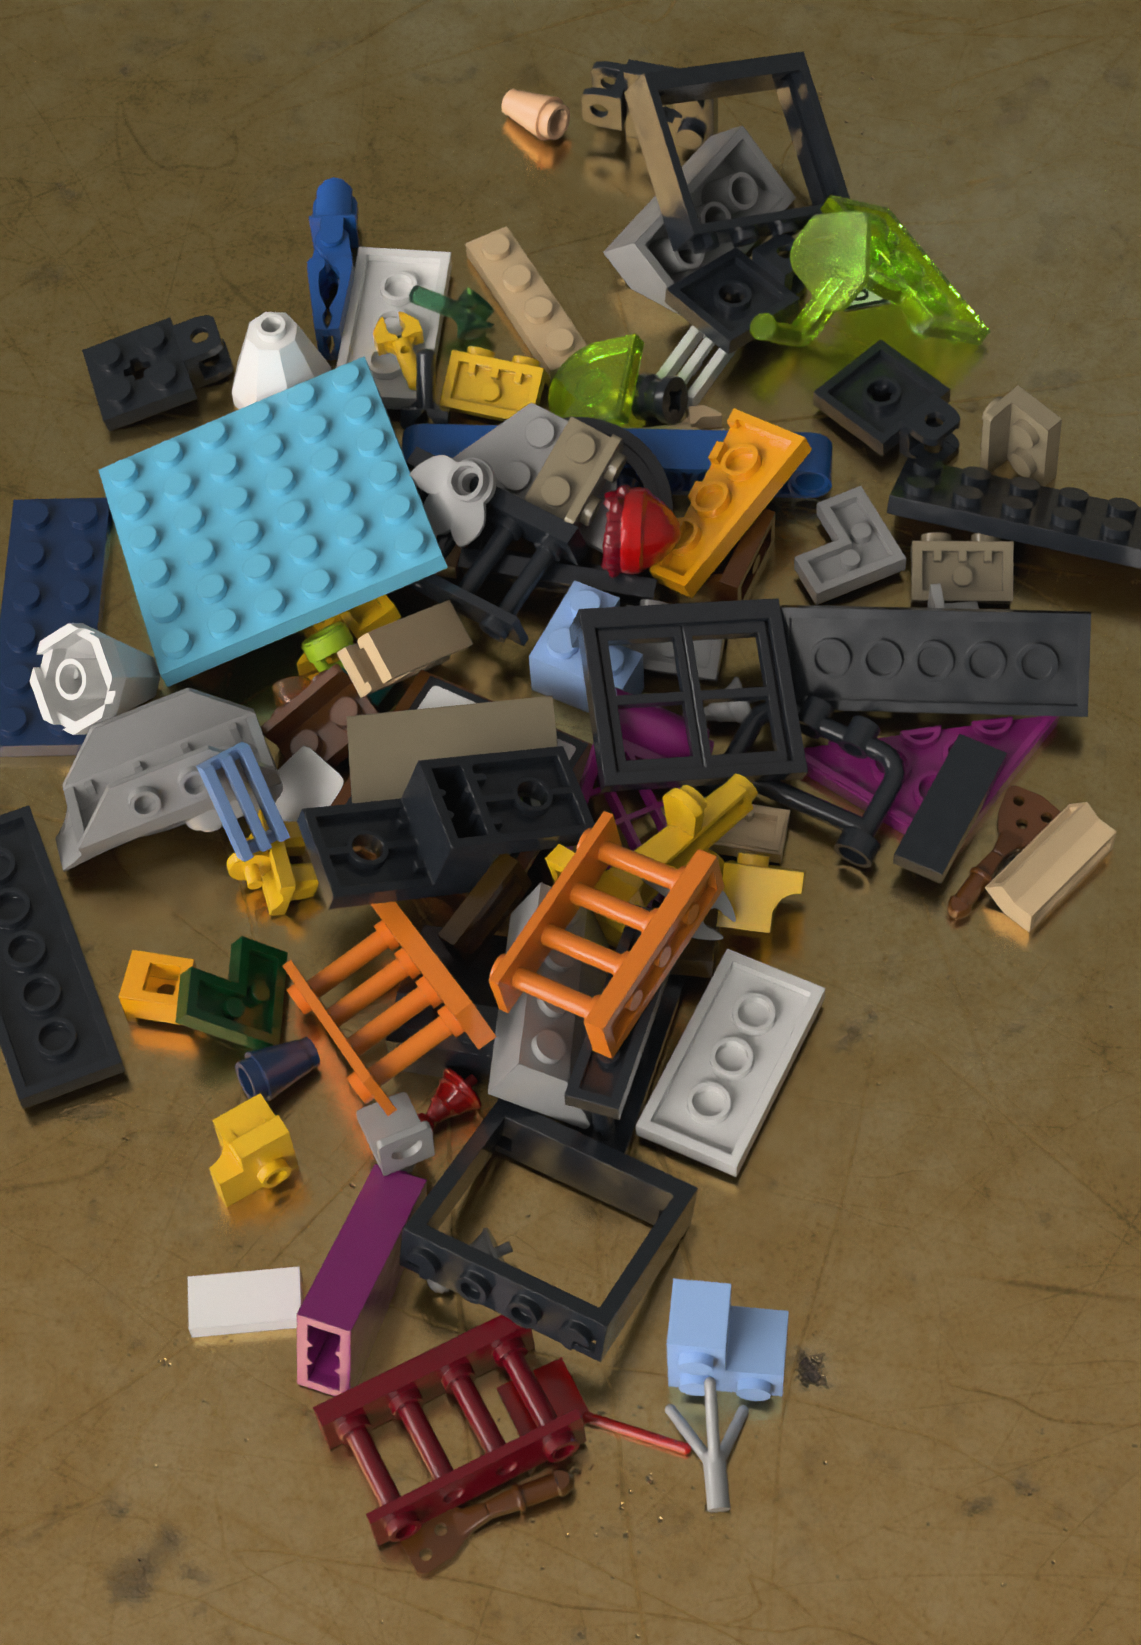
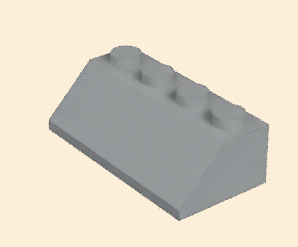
M743 125L710 136L682 166L699 224L782 211L796 198ZM655 195L603 253L632 290L677 313L665 303L666 288L735 247H733L732 242L720 244L716 249L702 254H694L692 249L673 252ZM755 243L737 248L746 254Z
M540 883L511 913L506 953L543 901L551 886ZM580 907L565 930L609 948V944L593 911ZM554 949L550 951L536 972L591 997L601 993L606 980L605 971ZM525 992L521 994L509 1013L498 1009L488 1094L584 1130L588 1128L591 1124L592 1112L565 1105L564 1097L587 1033L583 1022L584 1018Z

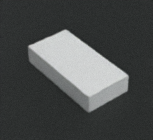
M300 1266L188 1277V1319L192 1338L297 1328V1312L303 1303Z

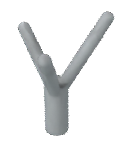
M708 1377L704 1381L708 1448L675 1405L668 1404L665 1407V1412L703 1462L707 1511L723 1512L731 1509L726 1460L742 1429L749 1409L745 1405L738 1407L720 1444L716 1381L714 1378Z

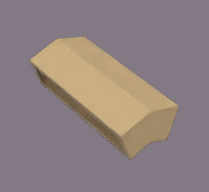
M1088 802L1069 804L985 889L1005 915L1030 932L1113 849L1117 831L1099 819Z

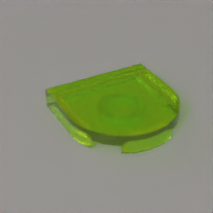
M635 333L595 342L576 351L561 365L551 382L548 392L550 412L561 418L571 416L604 420L618 426L628 424L645 342Z

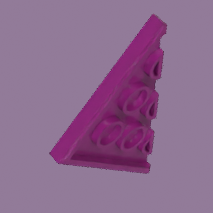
M1012 716L972 721L971 726L949 729L933 726L900 731V735L877 738L897 750L904 761L906 774L902 788L883 822L905 835L958 735L962 734L1007 753L1006 763L968 833L969 835L1056 727L1059 716H1037L1013 720ZM828 741V745L804 748L808 770L806 775L865 811L884 777L885 772L882 764L869 757L865 759L853 757L842 750L838 744Z

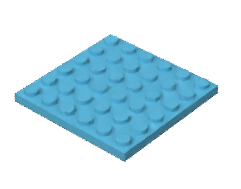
M365 356L98 470L157 666L167 687L448 568L418 489L412 477L409 476L411 473Z

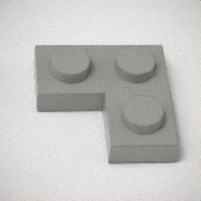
M862 486L817 503L816 515L833 542L794 557V569L816 605L901 572L906 567L905 555Z

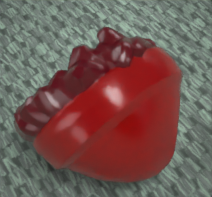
M625 484L619 486L616 490L605 493L603 504L609 511L606 513L607 523L605 524L604 542L602 545L603 562L601 567L609 572L610 578L617 577L621 572L625 574H640L643 570L662 561L677 545L681 537L679 521L670 508L652 494L649 489L630 487Z

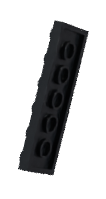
M929 456L908 457L889 495L886 512L888 514L1141 569V507L1134 501L1126 498L1106 500L1089 496L1086 491L1079 488H1050L1041 486L1038 481L1028 477L1008 479L994 476L990 471L981 467L971 466L962 469L944 465L941 460Z
M817 605L780 606L796 704L800 706L803 705L808 696H816L828 702L834 710L1088 717L1091 611Z
M29 805L0 815V1046L23 1109L126 1071Z

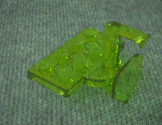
M830 195L820 208L823 214L816 215L810 219L791 248V266L796 275L812 293V298L792 324L777 322L771 314L761 313L752 320L750 325L751 335L756 340L804 347L817 337L836 311H842L849 307L861 290L866 288L882 299L898 306L908 318L906 320L907 326L922 338L934 337L945 339L953 344L962 342L979 346L991 332L889 208Z

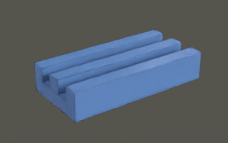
M240 742L196 766L238 859L246 862L254 857L253 853L259 850L264 852L272 848L271 843L277 840L283 842L290 838L250 745ZM237 759L241 763L268 824L269 830L267 831L262 826L234 761ZM222 767L254 837L249 841H246L217 776L216 770Z

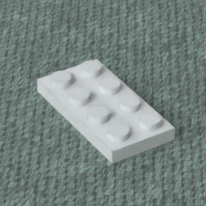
M359 247L354 282L336 368L365 356L386 409L400 410L403 406H411L416 401V391L409 389L396 355L392 353L378 355L374 344V328L378 320L383 317L387 331L401 338L403 331L400 326L398 312L411 315L419 321L424 338V343L415 345L413 348L416 357L418 350L427 348L435 351L437 358L452 269L451 252Z
M727 949L636 1124V1135L737 1177L825 999L826 988Z

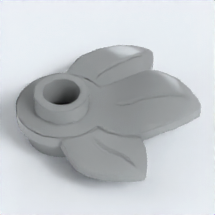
M438 455L416 466L409 476L412 477L416 486L429 494L425 500L424 507L435 535L440 536L451 532L454 541L459 547L470 544L480 535L486 523V504L491 500L496 490L497 479L491 465L478 458H467L457 462L446 455ZM478 476V486L471 493L469 488L470 482L474 477Z

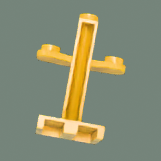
M734 774L725 784L706 798L689 785H683L680 789H671L663 795L667 826L634 851L679 869L681 866H687L697 849L717 856L723 876L724 860L709 848L754 809L752 801L758 795L756 788L744 776ZM558 844L545 858L554 882H556L575 854L561 844ZM613 866L603 873L594 886L595 889L643 907H647L648 903L659 894V892L644 883L642 878ZM593 912L608 944L617 948L625 925Z

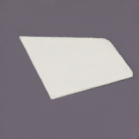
M303 746L278 769L283 784V792L275 804L283 821H297L301 810L304 808L330 806L340 792L344 780L337 771L312 749Z

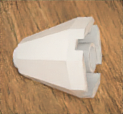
M265 312L249 323L237 362L232 389L233 402L238 409H242L252 403L332 370L331 366L298 324L286 313Z
M68 623L40 641L37 655H43L41 667H33L30 683L43 720L53 725L66 727L63 730L72 735L88 734L92 725L130 711L155 697L161 676L154 657L83 623Z

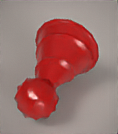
M444 1068L443 1077L439 1080L438 1088L430 1100L431 1103L426 1114H417L420 1122H429L432 1135H434V1123H441L443 1120L460 1116L462 1113L481 1109L482 1103L472 1089L478 1083L476 1077L470 1074L464 1080L451 1068Z

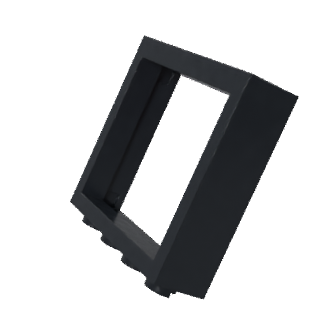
M804 51L644 73L624 92L673 252L692 249L694 254H702L716 249L720 244L732 242L733 247H743L755 243L760 237L772 235L773 238L783 234L793 237L801 230L811 229L812 234H821L836 228V221L853 209ZM776 89L813 206L699 224L663 105Z
M499 1098L404 1226L399 1265L419 1274V1278L430 1279L460 1294L471 1303L481 1304L510 1318L520 1327L533 1329L561 1343L570 1351L574 1349L601 1362L690 1226L698 1187L528 1108ZM495 1151L654 1225L600 1308L438 1231L439 1227Z

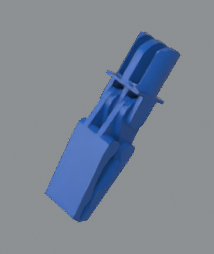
M333 177L325 180L317 189L316 200L313 203L312 216H309L314 252L312 258L307 261L317 347L326 360L338 359L354 282L351 248L360 247L357 200L352 195V188L343 179ZM336 284L338 292L329 307L332 318L329 326H327L325 322L327 310L324 303L330 297V290ZM333 335L334 348L332 353L330 354L328 344L331 340V336Z

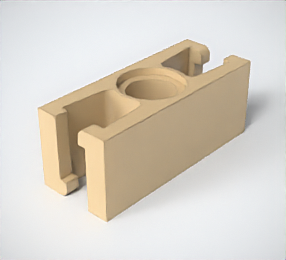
M447 600L367 632L358 639V643L343 648L337 654L360 698L415 676L421 669L426 671L441 665L450 659V655L465 650L473 645L450 600Z

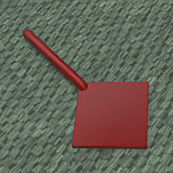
M562 1357L533 1370L558 1417L578 1408L583 1417L584 1425L591 1424L684 1455L691 1453L692 1448L688 1443L589 1412ZM509 1381L497 1387L496 1390L519 1437L536 1429L537 1426L513 1382Z

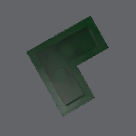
M242 936L231 944L228 979L190 967L180 975L175 1023L254 1050L280 1044L286 971L282 965L287 962L288 952Z

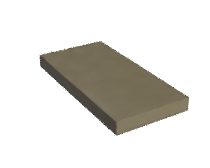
M553 696L346 716L352 803L401 798L418 760L558 746ZM527 793L518 794L519 797H529Z

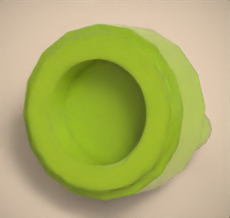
M336 622L303 641L301 648L309 662L314 664L319 673L328 670L335 664L345 669L341 660L328 664L325 658L349 645H353L354 637L345 622Z

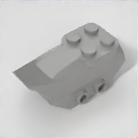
M188 687L92 725L62 784L67 802V811L63 825L55 840L63 871L66 872L103 852L138 837L163 832L187 824L191 829L204 832H212L223 827L196 766L240 742L250 745L276 803L283 792V784L254 709ZM237 759L234 761L235 765L251 798L254 808L258 813L260 810V806L252 791V788L241 766V763L239 759ZM223 767L216 770L236 818L244 816Z

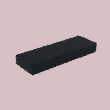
M959 734L896 849L893 864L942 884L1006 763L1007 753Z

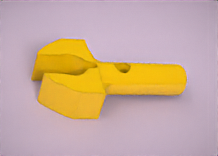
M398 312L400 326L403 331L401 333L402 337L398 338L395 334L387 331L384 318L381 317L373 331L374 344L378 355L381 356L388 353L396 355L409 389L416 391L417 357L413 348L415 345L424 343L421 325L411 315Z

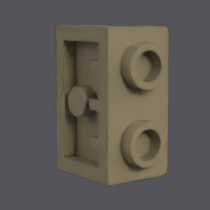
M1019 385L1006 396H999L992 400L982 416L983 429L980 446V467L992 473L1008 460L1012 468L1019 475L1034 479L1041 486H1046L1057 475L1062 419Z
M571 416L524 500L579 528L582 524L589 527L602 505L603 500L598 498V495L605 482L608 480L614 483L626 463L627 456L622 454L624 451L623 439L615 434L609 437Z
M925 533L921 535V541H912L910 547L911 603H928L930 584L940 583L945 604L977 601L978 604H1012L1013 541H1001V538L979 533L971 535V541H951V534Z

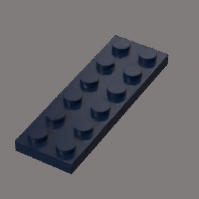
M107 498L19 499L13 501L0 614V757L75 756L78 754L87 734L72 735L63 730L66 727L53 725L43 720L30 678L33 667H41L43 655H37L40 641L68 623H83L102 632L112 527V514Z

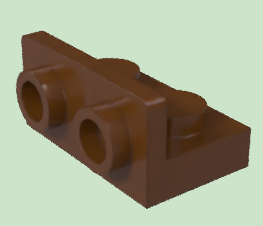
M335 664L328 670L317 674L311 680L309 686L292 701L279 706L272 713L271 718L261 726V730L268 740L277 745L287 761L301 747L306 746L334 769L349 756L346 716L381 713V711L369 695L360 698L347 671L340 665Z

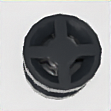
M646 372L638 375L634 380L630 393V408L632 415L636 419L651 421L657 418L661 423L674 425L684 416L688 403V389L681 377L668 375L660 379L657 374Z

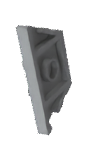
M531 402L452 459L460 462L467 458H478L487 462L495 471L496 486L524 500L568 421ZM617 479L614 483L608 480L605 482L598 495V498L603 501L595 519L589 527L582 524L579 528L586 544L602 553L605 524L607 523L606 513L609 511L603 504L605 501L604 495L608 491L617 489Z

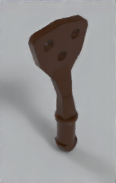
M1016 785L1007 788L997 816L998 840L993 850L976 867L970 869V875L955 896L950 897L947 905L948 915L956 920L967 917L972 912V906L983 893L985 887L993 880L992 878L1001 863L1013 853L1022 851L1049 824L1043 822L1041 818L1049 817L1053 820L1061 811L1039 794ZM1021 800L1024 804L1017 806L1014 804V801ZM1025 823L1027 827L1020 829L1017 827V824Z
M566 1469L552 1470L551 1474L521 1485L515 1483L512 1485V1488L484 1503L466 1508L455 1507L423 1523L416 1534L401 1541L402 1548L417 1575L429 1577L454 1560L473 1532L491 1519L516 1511L525 1512L527 1507L557 1496L562 1498L567 1495L575 1485L574 1475ZM439 1527L447 1529L446 1534L443 1536H438L435 1532ZM429 1551L432 1553V1557L429 1560H422L420 1558L424 1552Z

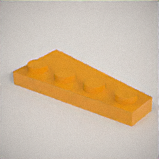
M734 408L727 420L730 429L724 441H716L708 456L712 464L703 481H695L687 496L691 504L684 517L677 518L681 526L679 542L662 561L649 569L654 579H657L658 583L693 598L812 451L806 437Z

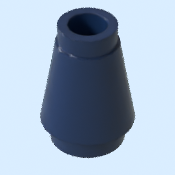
M304 1037L300 1040H293L246 1052L245 1059L237 1062L235 1069L240 1085L249 1099L261 1093L265 1101L269 1102L311 1072L312 1069L320 1066V1057L310 1038Z

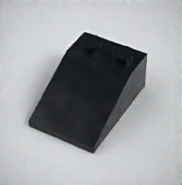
M424 925L420 933L463 989L495 1034L499 1008L488 979L496 959L501 954H506L508 937L493 935L470 967H467L451 956L438 937L443 927ZM422 974L414 980L408 976L401 982L395 1003L418 987L415 982L423 976ZM441 1003L435 1009L432 1005H429L386 1037L388 1053L439 1017L437 1011L445 1004ZM465 1032L457 1038L452 1034L404 1069L403 1072L443 1077L444 1068H451L464 1080L472 1074L476 1077L478 1083L489 1084L495 1038L478 1050Z

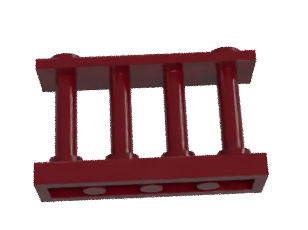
M501 1314L313 1407L320 1431L329 1449L331 1450L341 1444L350 1446L380 1506L366 1513L372 1535L378 1546L388 1541L400 1542L410 1538L420 1530L423 1523L546 1461L552 1463L562 1461L574 1454L579 1445L587 1441L583 1417L578 1408L558 1417L525 1357L528 1351L535 1348L532 1329L520 1327L510 1318ZM496 1367L506 1369L537 1426L536 1429L508 1443L505 1442L474 1384L476 1377ZM446 1392L454 1394L485 1452L484 1455L456 1469H453L422 1409L426 1402ZM393 1418L402 1419L432 1478V1481L402 1496L370 1435L373 1428Z

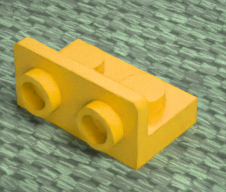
M468 346L467 352L451 351L439 405L442 408H451V411L504 422L531 402L539 406L543 387H549L551 377L544 368L540 367L541 362L536 359L514 355L511 362L494 358L495 353L488 349Z

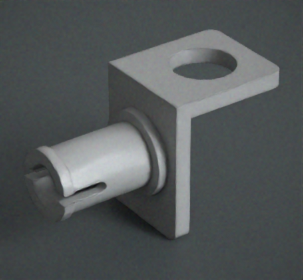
M405 1092L389 1097L397 1109L389 1116H387L378 1102L361 1108L356 1112L357 1120L383 1176L398 1170L410 1173L416 1167V1163L435 1156L431 1126L428 1121L420 1122L409 1096Z

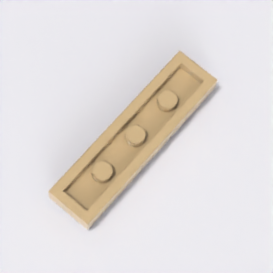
M507 226L465 243L467 257L534 358L541 362L540 367L544 368L549 374L551 383L593 365L592 351Z

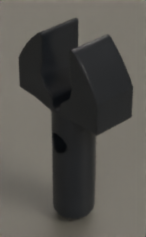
M426 348L417 351L416 401L411 406H403L400 409V424L404 430L409 426L418 424V417L421 416L424 409H426L427 415L432 419L433 424H450L451 408H442L435 400L436 353L432 349Z

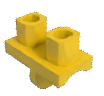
M260 809L258 817L264 830L267 831L269 827ZM283 821L290 838L283 842L277 840L271 843L272 848L264 852L259 850L253 853L254 857L246 862L238 859L235 853L227 860V870L233 879L245 880L249 889L254 890L262 887L270 916L285 915L290 901L313 897L319 884L312 863L290 864L289 856H302L306 848L297 821ZM250 833L249 838H246V841L254 838L252 833Z

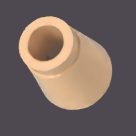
M511 89L506 93L502 101V112L540 140L559 139L569 125L570 110L559 97Z

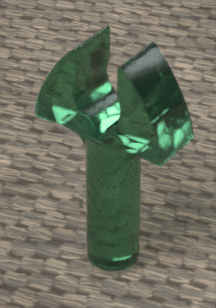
M415 285L409 293V301L411 303L452 318L457 323V338L469 340L484 337L494 326L493 323L486 320L495 310L482 296L469 287L458 297V300L419 285Z

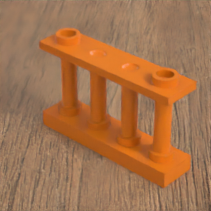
M603 811L595 825L583 832L575 854L508 952L501 954L494 962L488 981L499 1010L509 1013L523 992L584 1018L583 1022L593 1051L613 1059L725 888L717 856L697 849L687 866H681L679 869L623 847L613 814ZM611 865L670 889V892L659 908L648 911L595 889L594 886L607 867ZM580 907H583L641 931L642 934L630 951L620 954L565 929ZM554 949L608 972L613 977L601 995L597 994L591 997L536 972L550 951Z
M396 902L371 904L381 918V921L373 926L376 931L309 980L304 978L291 959L282 965L294 982L293 985L286 989L288 994L304 1015L313 1010L353 1068L354 1072L346 1077L348 1082L365 1105L375 1099L387 1116L394 1113L397 1109L381 1086L452 1034L457 1038L465 1032L478 1050L496 1038V1035L475 1005ZM398 947H402L394 953L396 956L394 961L328 1009L325 1007L320 999L323 995L389 948L393 952ZM420 974L423 975L415 982L418 986L350 1037H346L340 1028L341 1025L408 976L414 980ZM441 1003L445 1004L437 1011L439 1017L368 1068L360 1057L362 1054L429 1005H432L435 1009Z

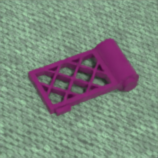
M615 687L616 696L633 695ZM661 706L618 709L626 761L690 756L683 716ZM707 727V733L709 738L710 729ZM709 739L710 752L712 754L714 741ZM593 742L579 786L587 804L589 799L604 794L616 819V826L620 827L630 849L634 851L642 844L631 822L650 814L660 832L667 826L666 816H664L661 810L664 808L663 800L657 802L651 789L638 790L646 807L627 815L616 792L601 793L600 787L593 789L595 779L600 786ZM569 846L566 848L572 851L574 846ZM609 865L605 871L610 869L612 866ZM660 893L657 894L648 903L647 908H651L652 904L660 906L664 901V896Z

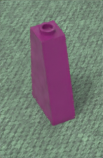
M374 1164L297 1312V1384L333 1396H337L358 1385L405 1268L399 1265L402 1231L426 1198V1179L413 1176L403 1170L383 1176L379 1165Z

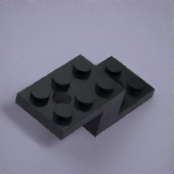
M563 746L418 760L406 789L399 799L304 808L301 810L297 820L328 910L469 893L486 873L495 855L552 849L558 844L564 847L577 846L583 832L595 825ZM527 793L529 797L539 801L541 806H530L524 803L518 794ZM363 846L368 851L375 853L377 859H363L354 852L353 847Z

